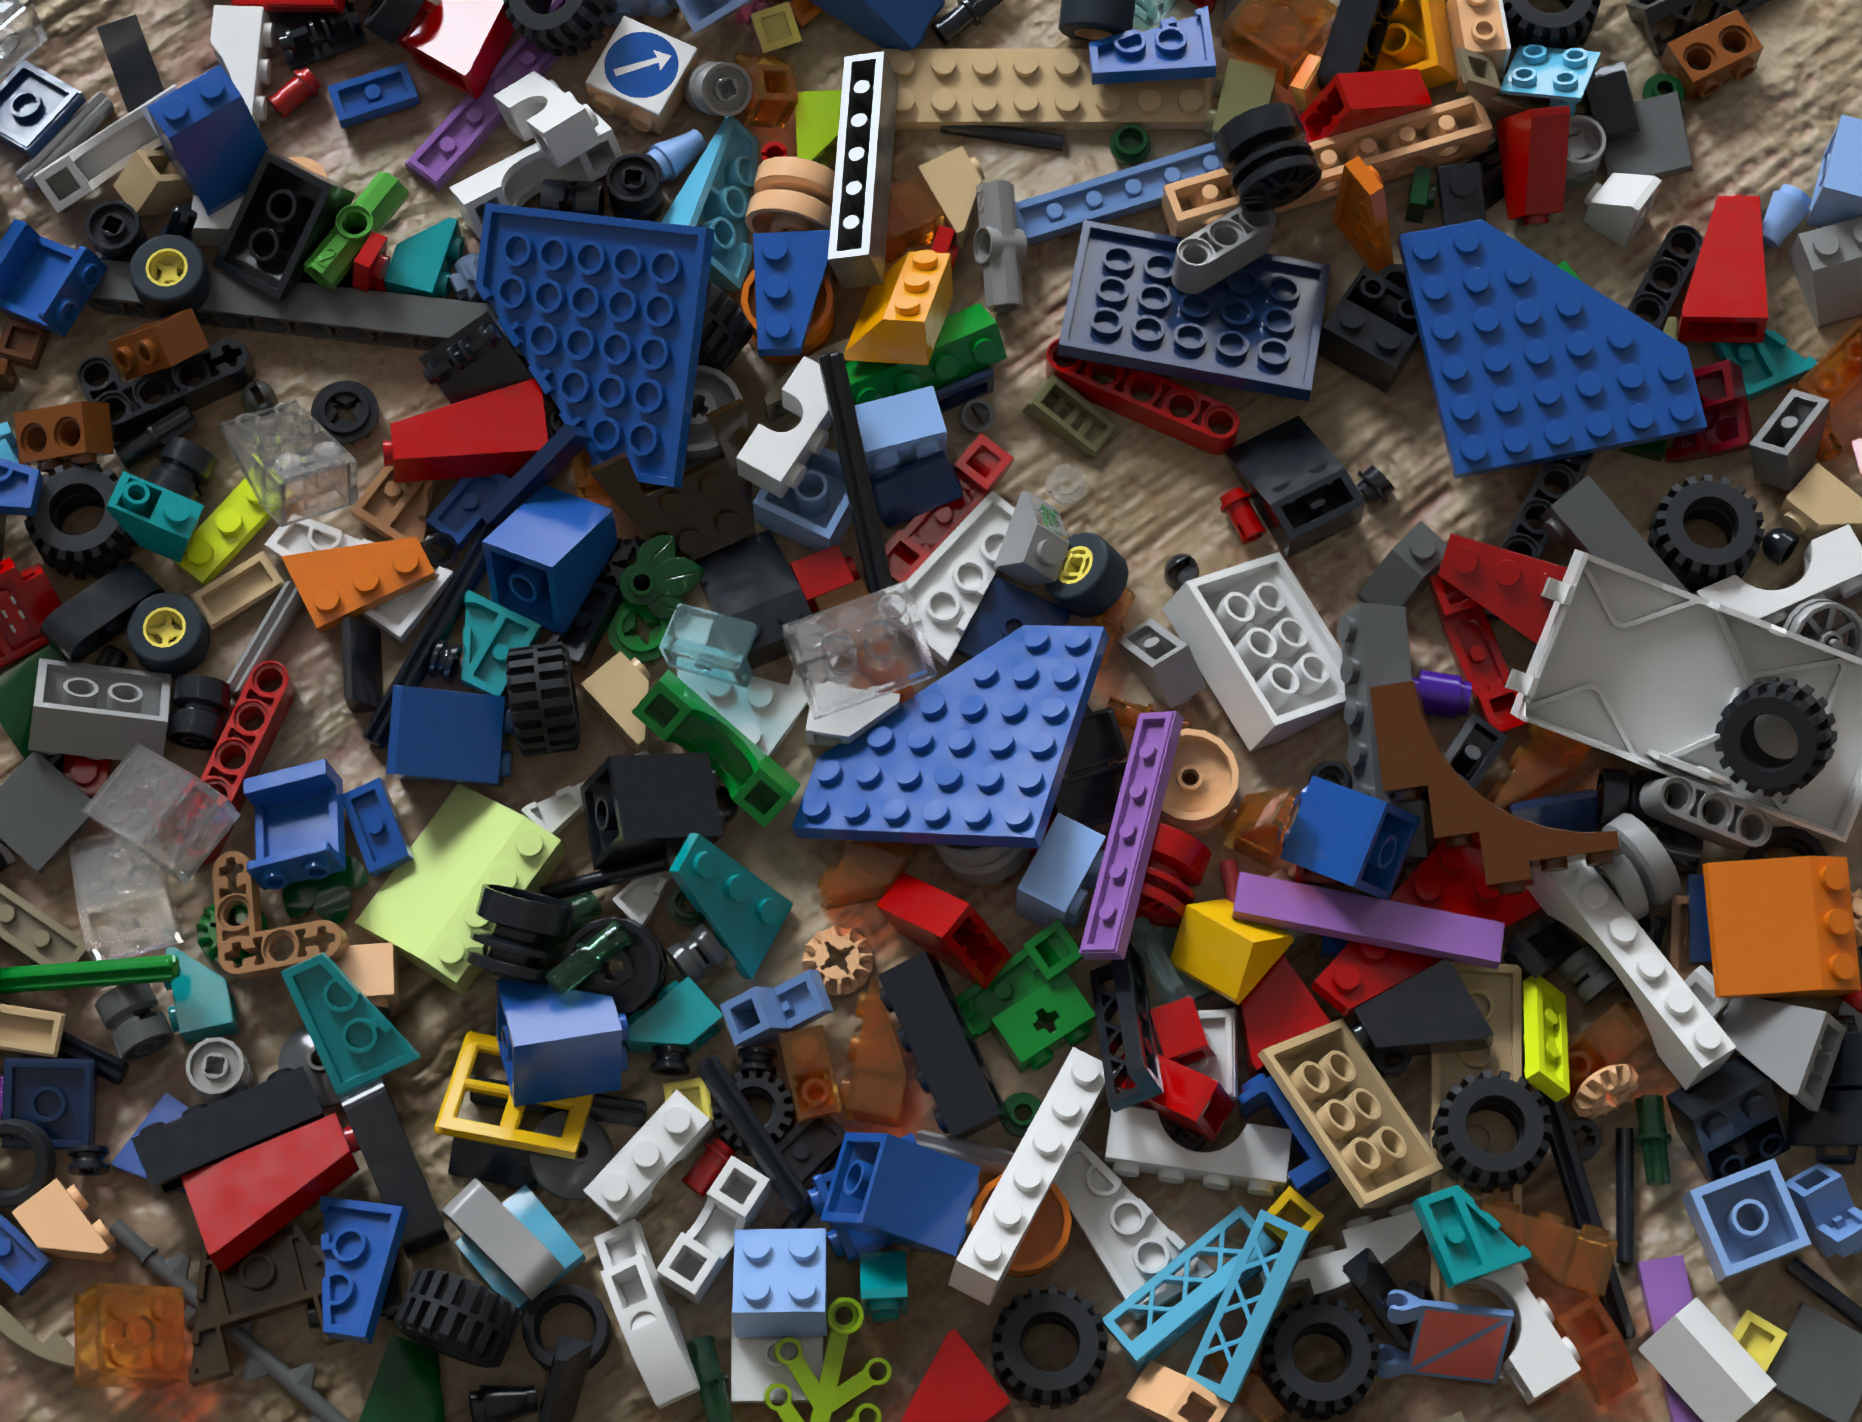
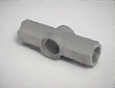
M1004 180L983 182L976 186L979 229H977L973 238L972 251L976 262L983 266L986 309H989L990 312L1018 310L1024 307L1020 265L1026 258L1027 238L1024 231L1017 229L1014 185L1010 184V181Z

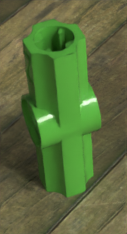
M379 171L356 201L351 205L343 207L338 212L334 228L303 264L304 271L325 289L330 288L334 290L353 267L355 258L371 232L374 231L379 234L410 196L408 189L388 172L383 173ZM356 226L366 228L359 234L348 233L351 228Z

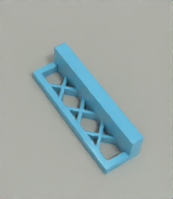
M1241 1205L1102 1318L1104 1321L1103 1326L1125 1350L1126 1360L1138 1373L1147 1366L1150 1360H1155L1216 1309L1242 1249L1224 1248L1225 1233L1238 1222H1241L1250 1232L1255 1223V1220ZM1262 1230L1258 1241L1264 1257L1276 1254V1243ZM1219 1239V1247H1209ZM1255 1248L1247 1264L1259 1260ZM1198 1255L1218 1256L1217 1271L1209 1278L1189 1277L1190 1262ZM1223 1257H1233L1223 1266ZM1262 1265L1243 1272L1239 1281L1241 1288L1263 1270ZM1184 1268V1276H1174ZM1164 1283L1183 1285L1182 1300L1174 1307L1154 1306L1155 1292ZM1189 1285L1198 1286L1190 1294H1188ZM1149 1296V1305H1140ZM1129 1312L1148 1314L1147 1329L1133 1341L1116 1324ZM1154 1314L1163 1315L1153 1323Z
M1260 1209L1186 1373L1187 1377L1192 1378L1224 1400L1231 1403L1237 1401L1309 1241L1311 1232ZM1266 1222L1288 1232L1280 1252L1268 1257H1264L1258 1241ZM1255 1248L1259 1260L1247 1264ZM1276 1260L1270 1272L1267 1263ZM1262 1265L1267 1279L1260 1295L1246 1300L1239 1283L1242 1274L1246 1270ZM1236 1290L1240 1302L1228 1306ZM1257 1302L1251 1314L1248 1305ZM1242 1307L1248 1321L1242 1337L1227 1342L1220 1323L1225 1313ZM1217 1332L1221 1345L1210 1348ZM1238 1344L1232 1357L1229 1347ZM1223 1350L1229 1366L1221 1383L1218 1384L1199 1375L1198 1372L1205 1356Z

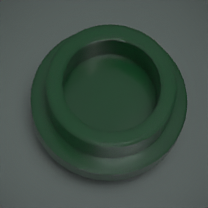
M1124 125L1117 129L1110 139V152L1118 162L1125 165H1136L1143 162L1151 150L1149 135L1138 125Z

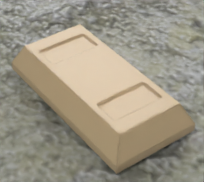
M261 551L190 595V598L197 605L211 630H214L282 588L285 582L264 551Z
M0 1004V1050L57 1058L67 1014Z

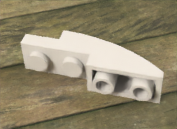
M1412 1204L1390 1210V1217L1373 1222L1372 1216H1364L1347 1222V1229L1342 1230L1337 1239L1341 1250L1335 1251L1334 1245H1328L1308 1252L1309 1259L1299 1261L1286 1291L1305 1286L1309 1300L1315 1301L1318 1296L1332 1297L1354 1287L1342 1271V1266L1365 1248H1370L1383 1267L1387 1266L1414 1241L1422 1230ZM1276 1260L1267 1263L1270 1272ZM1264 1271L1259 1272L1256 1280L1260 1294L1267 1281Z
M633 1219L594 1237L604 1270L600 1271L609 1299L631 1354L656 1406L661 1409L700 1391L701 1388L675 1311L667 1304L641 1224Z

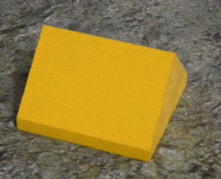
M1225 898L1187 904L1169 961L1171 967L1239 1005L1294 942L1293 936L1276 926L1231 918L1234 903Z

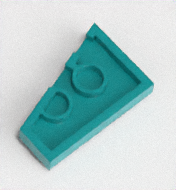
M690 833L669 872L698 913H702L715 931L714 937L722 948H726L737 963L735 968L741 977L752 980L791 910L793 903L702 835Z
M325 952L281 971V975L337 1095L421 1057L414 1047Z

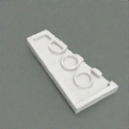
M993 490L882 606L880 612L945 667H947L998 570L994 568L1015 510L1014 507Z
M290 512L265 543L267 551L282 560L281 556L374 542L364 538L359 540L343 534L340 529ZM440 566L438 568L433 567L436 579L361 615L403 643L445 591L454 572Z
M1081 1140L1074 1144L1053 1183L1059 1187L1067 1199L1072 1218L1124 1301L1188 1247ZM1198 1257L1190 1262L1189 1277L1209 1278L1214 1274V1270ZM1184 1268L1174 1276H1184ZM1164 1283L1155 1292L1154 1306H1162L1182 1294L1183 1285ZM1149 1296L1140 1305H1149ZM1130 1312L1135 1321L1146 1315L1145 1313Z

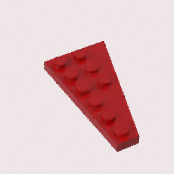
M1451 533L1438 575L1537 644L1554 603V600L1541 596L1548 577L1562 582L1567 567Z
M1474 839V846L1464 849L1450 850L1447 849L1446 843L1438 844L1389 898V901L1505 923L1504 931L1524 919L1528 920L1540 914L1543 910L1526 887V893L1499 896L1498 890L1491 891L1486 886L1480 839ZM1350 941L1315 979L1311 989L1346 1017L1353 1013V1009L1444 959Z

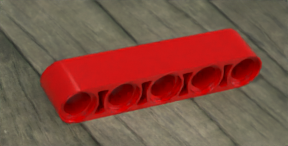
M1060 338L1054 340L1049 345L1046 353V378L1048 379L1054 373L1089 402L1210 454L1223 455L1225 451L1235 446L1240 420L1238 413L1231 406L1155 373L1058 356L1057 350ZM1059 359H1069L1074 362V365L1063 368L1055 362ZM1099 375H1106L1113 382L1099 384L1093 378ZM1142 391L1148 393L1152 398L1147 401H1140L1135 399L1132 394ZM1183 408L1190 415L1183 418L1176 417L1171 413V410ZM1219 424L1225 426L1229 432L1226 434H1216L1209 427Z
M262 662L251 672L177 825L175 832L176 842L187 860L194 865H209L221 854L247 799L244 795L243 779L258 776L294 701L296 694L295 686L288 671L279 662ZM272 680L283 682L281 687L275 692L268 693L263 691L264 686ZM254 718L264 719V723L259 729L254 731L245 730V725L248 721ZM237 756L246 758L245 763L240 768L234 770L226 768L230 759ZM214 796H228L223 806L215 809L207 807L208 802ZM201 833L209 835L207 842L203 846L198 848L189 847L190 840L195 835Z

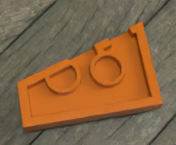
M1356 156L1344 164L1332 222L1371 270L1379 274L1384 267L1394 264L1384 186L1378 171L1371 165L1366 166L1361 158Z
M417 536L281 556L319 634L342 624L344 617L354 618L437 578Z

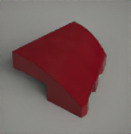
M1727 359L1693 369L1707 428L1701 433L1675 437L1672 448L1666 449V461L1670 463L1692 461L1749 449V444L1753 440V432L1742 367Z

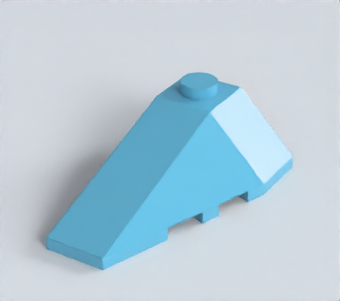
M726 116L661 223L715 229L708 281L720 289L736 292L741 289L752 259L753 245L747 243L748 228L746 227L745 216L750 201V187L754 186L757 173L759 140L734 116Z

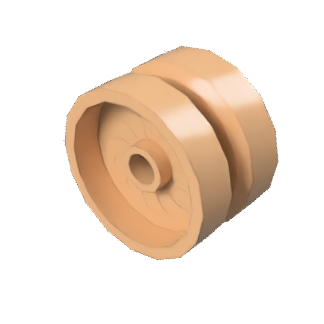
M792 156L773 157L764 160L758 166L754 181L755 195L750 199L745 216L746 227L752 234L830 230L835 171L817 162Z
M1188 728L1181 730L1159 823L1179 829L1194 838L1209 835L1225 823L1234 805L1238 788L1239 768L1234 753L1222 739L1205 730Z

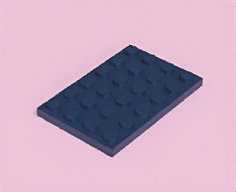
M1083 220L1058 344V356L1309 401L1330 272L1329 264L1265 253L1206 290L1197 294H1188L1178 290L1173 285L1171 279L1178 244L1185 238Z

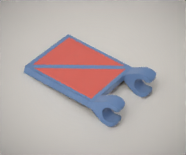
M1398 1289L1389 1292L1386 1301L1389 1307L1387 1313L1388 1320L1395 1324H1405L1416 1320L1409 1353L1389 1344L1379 1345L1380 1353L1377 1356V1361L1380 1363L1376 1374L1378 1377L1393 1378L1402 1374H1414L1497 1384L1514 1319L1513 1310L1423 1300Z

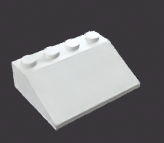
M1280 552L1186 581L1162 608L1179 638L1189 645L1200 672L1250 752L1282 741L1345 707V685L1340 675L1343 662L1342 650Z

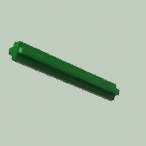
M174 955L0 968V994L172 982L180 976L181 968L179 967V959Z

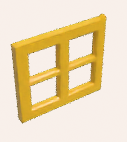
M474 1031L466 1032L433 1129L437 1135L442 1134L575 1160L595 1094L536 1103L569 1110L561 1137L520 1130L519 1127L526 1105L513 1106L509 1087L507 1085L470 1079L479 1052L500 1056L496 1036ZM466 1091L508 1099L500 1126L457 1118Z

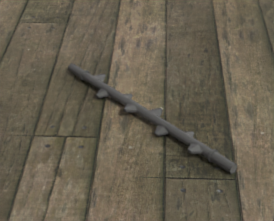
M121 1219L116 1221L109 1229L111 1235L139 1260L141 1267H147L186 1301L183 1324L188 1328L196 1326L198 1300L196 1299L197 1286L188 1279L191 1257L187 1253H182L166 1260L158 1253L159 1249L156 1246L151 1247ZM253 1321L224 1330L225 1337L247 1355L242 1377L248 1382L270 1375L312 1412L310 1422H351L313 1389L317 1368L314 1364L310 1362L291 1370L250 1334Z

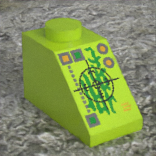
M842 90L795 92L797 158L808 159L827 166L836 157Z

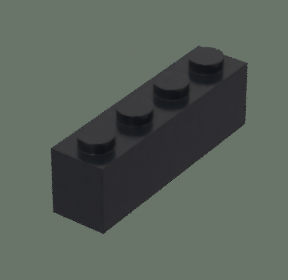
M924 951L879 974L878 977L883 986L878 989L880 998L889 1013L895 1012L901 1025L897 1029L898 1038L906 1052H913L920 1067L915 1070L917 1080L926 1094L931 1092L938 1108L933 1112L941 1131L945 1135L950 1133L951 1138L964 1140L1010 1117L937 956Z
M303 1066L294 1070L287 1067L275 1071L267 1078V1081L250 1088V1086L245 1085L231 1090L225 1095V1099L208 1106L203 1103L192 1106L183 1112L181 1118L169 1123H152L144 1127L138 1136L131 1139L156 1200H159L184 1189L182 1176L320 1120L325 1116Z

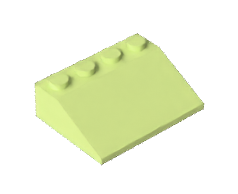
M458 783L410 847L414 859L393 870L354 923L382 943L393 942L398 954L463 997L483 969L468 963L464 959L467 948H488L487 945L472 940L470 938L471 931L475 929L493 930L494 923L476 914L482 885L496 884L539 893L540 886L545 885L566 854L561 839L526 816Z

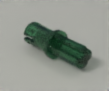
M613 920L605 929L584 945L578 943L575 946L577 951L547 973L546 980L557 994L564 995L593 971L597 974L602 971L600 966L631 943L629 936L624 930L620 932L621 926Z
M1656 1094L1643 1095L1634 1100L1639 1127V1136L1636 1137L1635 1141L1636 1145L1642 1147L1646 1183L1648 1186L1653 1187L1665 1186L1671 1182L1667 1144L1672 1142V1136L1667 1133L1664 1097Z
M701 1336L693 1339V1341H688L686 1347L701 1388L699 1392L707 1422H733L734 1416L725 1386L729 1379L728 1375L723 1373L720 1366L714 1336Z

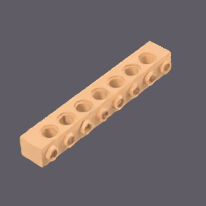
M1470 95L1310 142L1309 145L1313 148L1314 158L1319 162L1322 169L1321 179L1313 189L1301 198L1274 210L1277 214L1338 196L1344 164L1356 156H1359L1366 166H1373L1380 174L1382 181L1386 182L1413 174L1415 165L1433 168L1487 151L1493 131L1486 110L1482 104ZM1221 168L1163 186L1161 210L1171 236L1187 238L1240 207L1235 197L1236 191L1229 182L1231 173Z

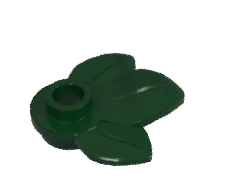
M661 535L648 540L639 548L636 563L628 566L620 576L619 591L628 603L634 606H645L655 618L664 621H675L687 616V608L682 596L697 587L704 576V570L692 560L675 557L674 537L672 535ZM636 577H644L649 583L648 589L645 591L637 590L634 587L633 580Z
M346 855V870L329 874V876L323 879H307L291 883L283 888L282 896L285 910L291 919H296L313 908L323 919L336 924H342L351 910L352 899L350 890H356L369 883L368 875L358 859Z

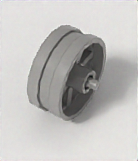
M1811 599L1799 604L1788 615L1782 627L1800 635L1806 623L1809 628L1805 631L1804 637L1862 658V619L1854 610L1832 600ZM1825 609L1822 624L1819 626L1812 616ZM1838 610L1845 617L1846 621L1832 628L1835 612ZM1849 631L1848 644L1846 646L1843 644L1841 635Z

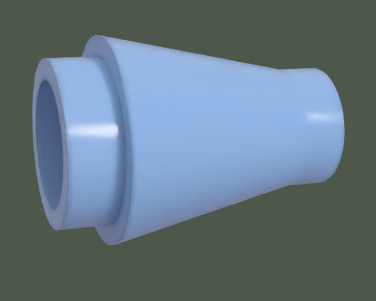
M691 129L685 134L651 145L649 152L645 156L655 162L660 172L661 183L666 180L674 181L700 153L706 150L707 145L700 132L696 129Z
M1788 184L1782 185L1779 191L1773 192L1762 223L1763 245L1772 249H1778L1782 241L1810 213L1808 207L1811 203V198L1805 192Z

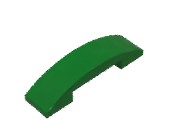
M1057 919L1024 943V949L1008 960L986 989L974 984L956 997L975 1040L991 1030V1019L1062 973L1070 971L1084 958L1079 954L1080 947L1060 919Z

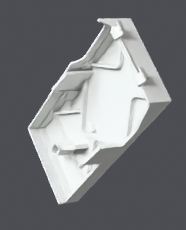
M1575 549L1563 581L1548 577L1541 596L1554 600V603L1526 673L1512 668L1505 688L1518 692L1510 714L1524 722L1543 727L1667 776L1686 777L1758 807L1768 814L1846 843L1862 804V658ZM1779 677L1780 682L1792 678L1798 680L1797 687L1803 688L1808 684L1814 688L1815 691L1812 693V696L1816 700L1823 696L1828 702V705L1823 709L1826 714L1833 713L1836 720L1831 726L1832 731H1837V741L1832 745V749L1835 751L1832 758L1826 763V767L1801 790L1797 788L1792 794L1782 796L1781 792H1778L1773 797L1763 796V789H1758L1753 794L1745 790L1747 782L1740 780L1736 784L1729 778L1735 773L1730 766L1723 769L1719 763L1724 754L1723 751H1715L1714 742L1720 738V734L1715 733L1716 724L1722 720L1723 717L1720 714L1724 708L1752 684L1758 681L1764 683L1767 679ZM1763 714L1756 718L1754 735L1758 745L1764 752L1779 759L1793 758L1797 754L1798 738L1789 722L1772 714Z

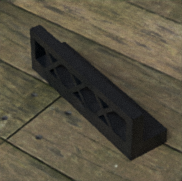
M1633 0L1626 3L1630 19L1644 23L1652 53L1659 55L1665 51L1667 43L1736 9L1742 15L1771 0H1742L1735 5L1726 2V0H1711L1714 3L1709 15L1700 22L1691 18L1695 6L1700 0ZM1669 15L1679 18L1673 34L1662 40L1656 21ZM1688 23L1692 24V26L1686 28Z
M1130 941L1125 959L1111 960V963L1090 971L1108 1105L1114 1113L1164 1093L1154 1026L1149 1011L1151 1007L1144 962ZM1114 979L1115 992L1106 991L1104 982ZM1117 1010L1120 1019L1119 1026L1110 1023ZM1122 1043L1125 1053L1124 1060L1115 1057V1053ZM1129 1075L1137 1086L1120 1093V1087Z

